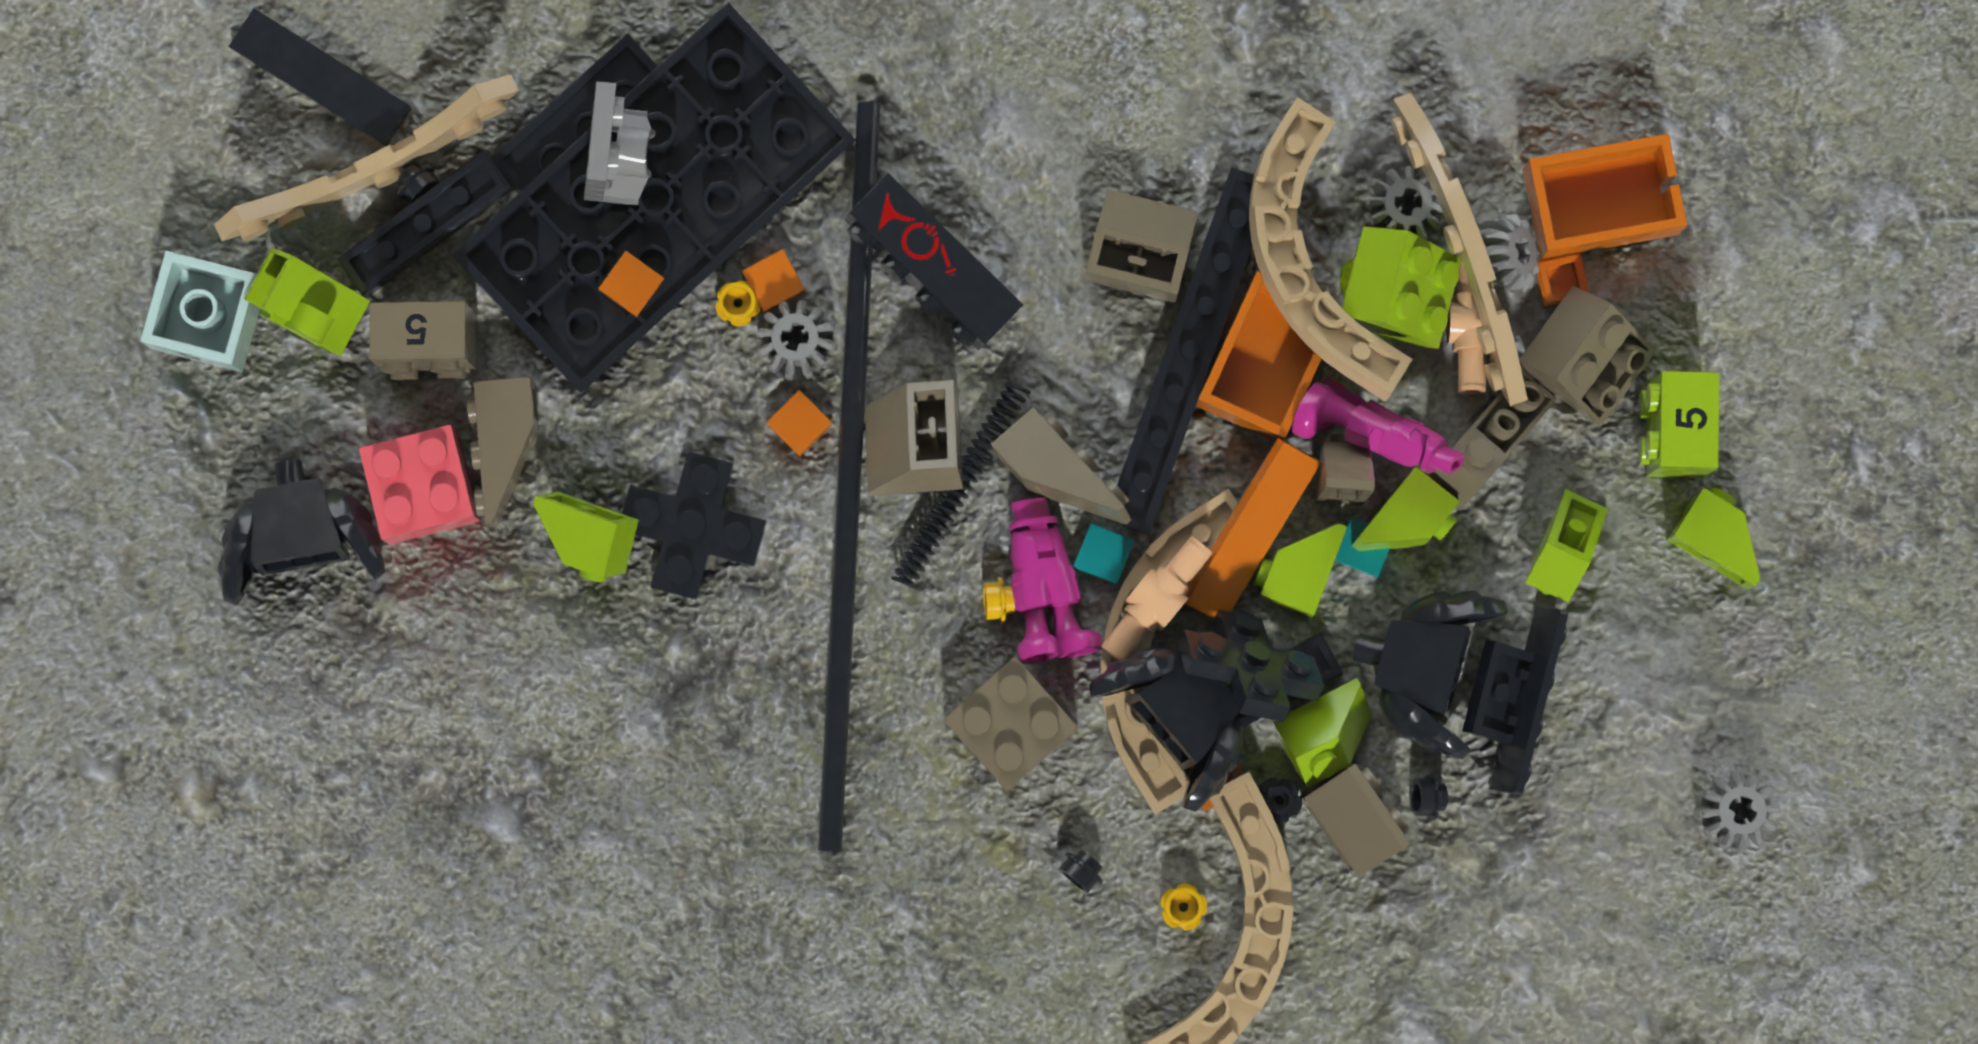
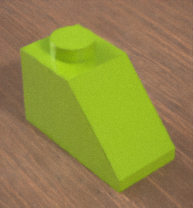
M1415 466L1352 546L1358 551L1385 548L1421 547L1433 536L1441 541L1458 520L1451 513L1460 501Z
M1712 487L1711 491L1702 488L1691 499L1667 541L1746 590L1755 587L1761 577L1745 513L1734 507L1737 500L1725 491L1716 487Z
M1565 489L1535 553L1525 583L1537 588L1546 595L1557 597L1568 603L1591 563L1608 508Z
M559 491L535 495L533 505L564 565L578 569L580 577L594 582H606V579L626 573L638 519Z
M1338 523L1278 550L1272 561L1264 558L1254 585L1262 588L1258 599L1311 619L1315 615L1347 526Z
M1356 678L1319 697L1317 701L1314 700L1287 714L1284 722L1273 721L1287 756L1307 788L1350 766L1372 716V712L1362 686Z

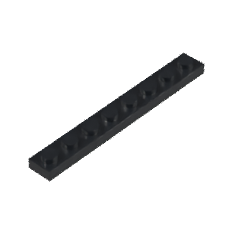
M1232 167L1230 169L1117 486L1129 500L1124 506L1131 521L1125 525L1105 518L1106 521L1148 536L1253 247L1249 223L1250 194L1254 178L1252 174Z

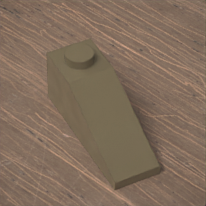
M1332 434L1330 441H1322L1319 446L1318 460L1321 464L1317 469L1315 502L1362 506L1374 492L1375 488L1371 451L1346 442L1344 440L1345 434Z

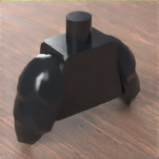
M286 459L274 464L277 485L257 489L254 493V502L245 504L230 519L221 539L223 551L217 571L221 577L223 600L230 604L238 605L251 584L256 569L264 576L350 560L344 537L351 545L364 568L376 580L385 573V562L382 555L384 542L381 540L379 532L372 525L371 513L357 498L338 488L327 489L321 479L305 480L302 461L299 459Z
M1446 591L1435 592L1421 597L1410 604L1402 612L1400 620H1391L1386 639L1359 634L1354 649L1353 661L1378 667L1374 685L1381 690L1379 701L1382 711L1388 722L1405 739H1413L1430 753H1443L1459 759H1463L1472 751L1461 738L1435 719L1429 712L1442 718L1448 719L1471 635L1469 628L1463 626V624L1506 615L1508 610L1504 600L1482 596L1476 591H1463L1454 594Z
M1169 648L1141 649L1135 651L1129 658L1111 662L1106 671L1089 684L1091 698L1108 696L1146 686L1127 698L1125 702L1182 770L1194 765L1186 785L1182 807L1196 812L1205 805L1210 797L1220 794L1229 773L1235 770L1241 758L1243 729L1241 722L1236 717L1239 711L1234 694L1230 690L1232 689L1230 683L1186 674L1180 652Z

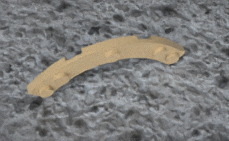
M511 74L475 84L437 116L412 131L413 136L405 138L395 145H388L354 162L353 166L340 171L334 176L328 177V175H325L297 187L234 206L214 226L222 241L241 236L242 241H249L266 233L269 230L268 227L279 224L281 229L295 226L307 218L306 213L340 200L374 183L377 188L388 186L398 181L401 175L400 170L432 154L456 138L462 140L480 132L484 128L481 121L489 120L503 113L506 110L504 103L519 92L518 87Z
M1408 93L1394 98L1397 117L1391 119V124L1396 140L1400 146L1405 144L1414 169L1421 167L1429 181L1448 223V226L1444 227V235L1448 247L1453 255L1456 253L1460 254L1482 324V326L1476 328V334L1484 354H1489L1491 363L1484 365L1490 387L1494 392L1501 390L1510 406L1527 401L1524 379L1507 312L1504 309L1502 310L1499 298L1493 287L1492 281L1496 280V276L1459 179L1452 178L1449 167L1443 159L1446 158V152L1413 95Z
M1297 97L1270 138L1260 157L1253 178L1250 194L1249 223L1256 262L1264 284L1275 305L1304 343L1341 374L1386 402L1411 363L1412 358L1356 322L1341 308L1328 291H1321L1310 272L1313 265L1305 247L1302 230H1298L1297 209L1300 206L1303 183L1308 169L1336 122Z
M1229 489L1187 514L1169 527L1149 546L1131 570L1118 593L1110 613L1103 643L1127 614L1124 609L1128 603L1125 600L1151 569L1156 571L1159 566L1165 568L1191 536L1200 541L1209 550L1211 549L1238 505ZM1149 631L1127 658L1131 657L1135 651L1151 648L1154 634ZM1103 648L1100 675L1106 671L1111 662L1117 661ZM1146 686L1103 696L1102 704L1105 718L1117 754L1151 811L1156 815L1183 798L1188 777L1125 702L1127 698Z
M1249 771L1226 782L1220 794L1209 799L1236 853L1243 883V921L1238 945L1232 961L1216 988L1196 1010L1169 1029L1140 1044H1233L1258 1011L1264 1007L1280 975L1288 950L1293 920L1290 865L1279 829Z

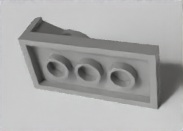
M597 81L592 110L584 200L638 205L648 178H651V172L647 168V146L649 139L655 137V131L651 129L647 118V111L624 109L625 97L615 96L616 83ZM611 132H617L616 142H611Z

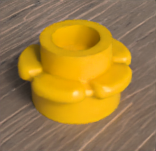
M747 281L728 282L717 293L716 312L723 321L728 320L733 326L749 324L752 320L751 318L757 316L761 310V306ZM736 299H740L743 302L739 308L734 306Z
M997 577V582L983 583V609L985 620L999 619L1000 624L1005 623L1006 614H1014L1015 608L1012 587L1004 586L1002 577Z
M1182 883L1176 889L1170 888L1161 898L1160 904L1164 909L1162 918L1172 928L1181 927L1185 931L1195 929L1201 924V917L1207 913L1206 898L1199 894L1197 888L1191 884ZM1183 902L1188 905V910L1185 912L1179 909V905Z

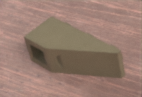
M1523 369L1521 370L1528 400L1510 406L1501 392L1452 447V449L1464 454V461L1460 469L1450 475L1436 469L1428 475L1460 501L1457 505L1460 510L1487 482L1557 400L1556 397Z
M530 377L473 382L474 395H467L468 419L470 423H477L478 441L471 442L472 466L474 470L480 469L482 488H475L474 490L476 514L478 517L484 516L485 523L490 527H498L539 431L536 385Z
M1033 407L991 443L999 460L1029 492L1125 525L1131 521L1124 506L1129 502L1126 495L1112 480L1104 485L1094 474L1099 468L1082 447H1079L1075 452L1064 441L1068 433L1051 414L1044 419Z

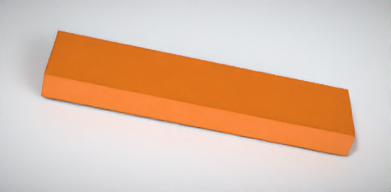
M1280 438L1276 440L1211 547L1210 551L1213 554L1188 585L1189 591L1185 596L1189 599L1185 602L1186 605L1215 619L1219 609L1231 612L1319 468L1321 462L1317 458Z

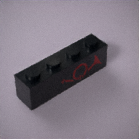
M889 173L860 200L844 219L850 225L847 232L852 239L864 249H868L871 246L883 257L881 265L885 271L898 282L905 279L917 291L914 297L918 303L932 315L939 312L951 324L948 328L949 332L966 348L973 345L979 351L1023 306L986 267Z

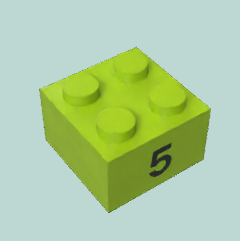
M1363 226L1342 309L1371 333L1394 344L1439 349L1443 332L1447 326V315L1453 292L1459 280V269L1462 260L1460 257L1410 231Z
M1661 371L1647 383V390L1640 391L1639 417L1646 418V437L1640 436L1638 462L1639 465H1646V477L1702 479L1718 469L1720 373Z

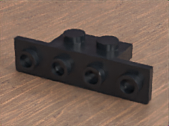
M1535 607L1525 650L1498 641L1485 640L1462 732L1501 743L1489 787L1490 790L1522 795L1525 784L1530 778L1532 770L1531 760L1536 740L1543 728V713L1548 693L1554 685V670L1559 650L1566 638L1568 611L1557 608Z

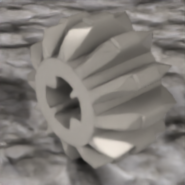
M1406 166L1403 172V179L1401 180L1394 169H1389L1385 174L1388 185L1378 180L1373 183L1371 189L1379 197L1368 198L1366 208L1381 212L1370 218L1369 224L1371 227H1377L1385 223L1387 225L1386 229L1407 230L1425 240L1427 239L1425 228L1434 232L1439 230L1441 223L1433 215H1442L1443 212L1439 203L1432 201L1436 199L1432 188L1428 189L1426 187L1429 181L1424 173L1419 181L1414 180L1413 166ZM1402 197L1411 198L1410 205L1415 203L1417 205V208L1413 209L1410 216L1400 213L1402 207L1398 209L1395 207V205L1399 204Z
M1504 213L1477 222L1496 276V280L1492 281L1496 293L1500 295L1510 294L1533 285L1534 274L1539 273L1540 269L1536 260L1537 256L1541 253L1536 249L1535 245L1537 235L1530 234L1528 220H1521L1517 214L1509 215Z
M799 300L796 313L793 314L790 313L788 304L785 301L779 303V309L783 315L782 318L778 319L770 312H766L764 315L765 321L773 329H757V338L770 342L761 346L757 350L760 358L775 355L768 365V369L772 373L779 371L786 364L785 377L787 380H793L796 375V367L801 366L806 379H810L813 377V371L809 363L814 361L819 367L824 369L829 364L828 360L819 351L832 352L836 349L835 342L823 339V337L834 332V326L831 322L817 325L824 316V311L820 307L814 309L807 317L806 301ZM795 330H801L804 339L809 338L807 344L800 343L797 351H792L788 341L784 342L785 337H793Z
M1739 770L1731 771L1729 784L1721 776H1716L1712 779L1713 786L1718 794L1707 790L1701 792L1700 798L1712 804L1711 809L1698 810L1697 816L1703 819L1712 817L1713 823L1706 826L1703 830L1705 836H1712L1722 831L1718 839V847L1722 849L1727 848L1734 838L1737 851H1747L1749 845L1748 837L1757 846H1762L1766 843L1765 837L1759 828L1770 832L1776 831L1778 825L1774 821L1767 819L1766 816L1767 813L1780 812L1781 808L1779 804L1766 805L1765 799L1770 797L1775 791L1772 786H1766L1758 792L1756 791L1760 782L1759 775L1755 773L1750 774L1745 783H1743L1741 772ZM1743 800L1742 809L1748 813V817L1738 819L1736 823L1733 821L1735 813L1729 809V806Z

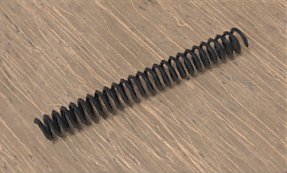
M1011 382L1005 383L1008 391H1000L1003 399H995L998 407H991L993 415H986V420L989 423H981L984 431H976L979 439H971L974 447H967L969 455H962V460L964 461L962 463L963 478L978 483V479L965 469L979 475L983 474V471L970 461L984 467L988 466L987 462L975 453L989 459L993 458L992 454L980 446L983 445L993 450L991 442L985 437L996 440L998 436L988 428L1001 434L1006 431L993 420L1008 427L1012 426L1011 422L998 412L1013 419L1017 418L1016 414L1007 409L1003 404L1018 411L1022 410L1018 404L1007 397L1010 396L1023 403L1026 402V399L1012 388L1022 391L1027 395L1031 394L1030 390ZM963 480V488L973 491V487ZM961 489L943 491L945 495L938 496L940 503H934L933 508L935 511L928 512L932 520H923L927 528H918L922 536H914V541L917 544H909L912 552H904L907 560H899L902 568H894L896 575L899 577L891 576L892 580L911 588L916 587L915 583L905 575L919 580L921 579L920 575L910 567L921 572L925 571V567L913 558L926 564L930 563V560L918 550L931 556L935 555V552L923 542L936 548L940 547L939 543L928 534L939 539H945L944 535L933 526L944 531H950L949 527L938 518L949 523H954V519L941 509L954 515H959V511L946 501L959 507H964L963 502L951 493L968 499L969 497Z

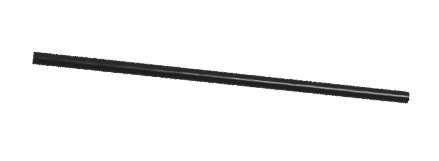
M875 102L857 103L852 209L877 182L880 104ZM851 236L818 850L840 852H842L873 260V248L870 246L868 249H864Z

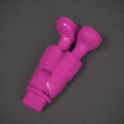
M1329 377L1325 378L1322 383L1315 382L1303 397L1293 421V434L1303 439L1314 437L1320 430L1328 431L1335 424L1345 426L1344 440L1346 442L1373 451L1403 466L1413 467L1421 465V470L1428 474L1437 469L1450 475L1457 472L1464 461L1463 453L1449 448L1448 440L1439 433L1427 428L1426 424L1412 418H1404L1372 399L1367 402L1349 391L1342 383Z
M1047 498L1026 499L1011 503L1014 522L1008 525L1011 534L1010 560L1012 561L1013 569L1011 587L1015 611L1025 614L1026 629L1024 640L1017 647L1019 661L1022 664H1036L1049 661L1057 657V660H1065L1101 650V645L1103 644L1102 636L1094 630L1081 629L1076 621L1072 607L1081 601L1079 584L1076 579L1077 574L1074 567L1070 565L1062 534L1058 527H1054L1058 524L1057 517L1050 516ZM1045 608L1052 611L1055 637L1048 632Z

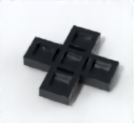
M688 451L676 496L630 485L622 514L639 520L635 536L663 543L651 583L652 589L698 601L710 556L751 567L756 566L767 521L723 509L735 466L733 463Z
M1219 609L1212 623L1215 633H1200L1184 629L1178 642V648L1186 674L1230 683L1240 714L1284 722L1291 708L1287 695L1317 701L1324 688L1315 657L1301 651L1294 650L1289 652L1271 648L1262 618H1257L1246 612L1234 613Z

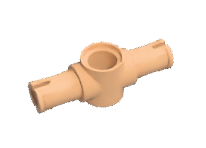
M1461 262L1457 293L1453 295V302L1450 304L1447 315L1446 340L1447 344H1453V352L1458 354V393L1462 395H1482L1486 393V373L1484 365H1486V355L1480 346L1476 334V328L1482 326L1466 271Z
M1191 536L1165 568L1159 566L1156 571L1151 569L1125 600L1128 603L1124 609L1127 614L1101 647L1117 660L1127 658L1149 631L1153 634L1157 629L1162 631L1189 599L1185 596L1189 591V588L1186 586L1213 553L1200 541Z

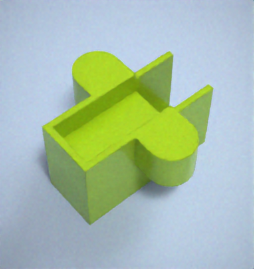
M273 247L268 252L244 297V300L260 308L258 315L340 357L370 303V300L293 255Z

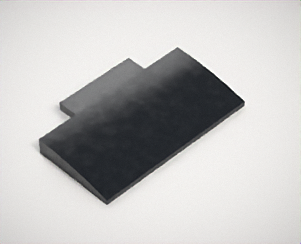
M728 2L659 66L627 33L498 150L493 157L519 194L452 254V257L564 377L582 393L850 147L856 139ZM597 81L616 83L615 96L625 97L624 109L647 111L651 129L655 131V137L649 139L647 146V168L651 172V178H648L638 205L584 200L592 110ZM611 132V142H616L617 132ZM619 215H631L614 231ZM640 216L652 218L668 217L664 221L619 236L634 221L641 225L644 220ZM625 251L664 277L663 282L637 318L598 290Z

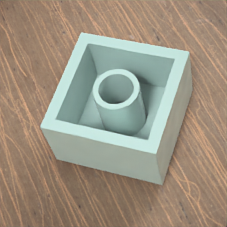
M165 251L140 342L152 350L243 372L260 308L244 300V297L257 274Z

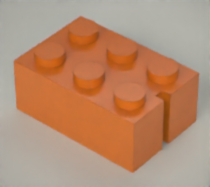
M1669 134L1531 158L1522 169L1535 235H1537L1538 251L1541 253L1539 255L1540 260L1676 236L1687 226L1679 184L1669 186L1663 194L1661 191V186L1669 185L1677 176Z
M1259 271L1255 274L1196 407L1276 442L1278 438L1285 440L1294 421L1297 409L1309 388L1322 358L1308 347L1290 327L1275 305Z

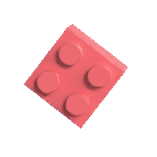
M451 424L359 448L380 537L384 542L392 545L481 522L480 516L478 517L476 514L474 491L459 431Z

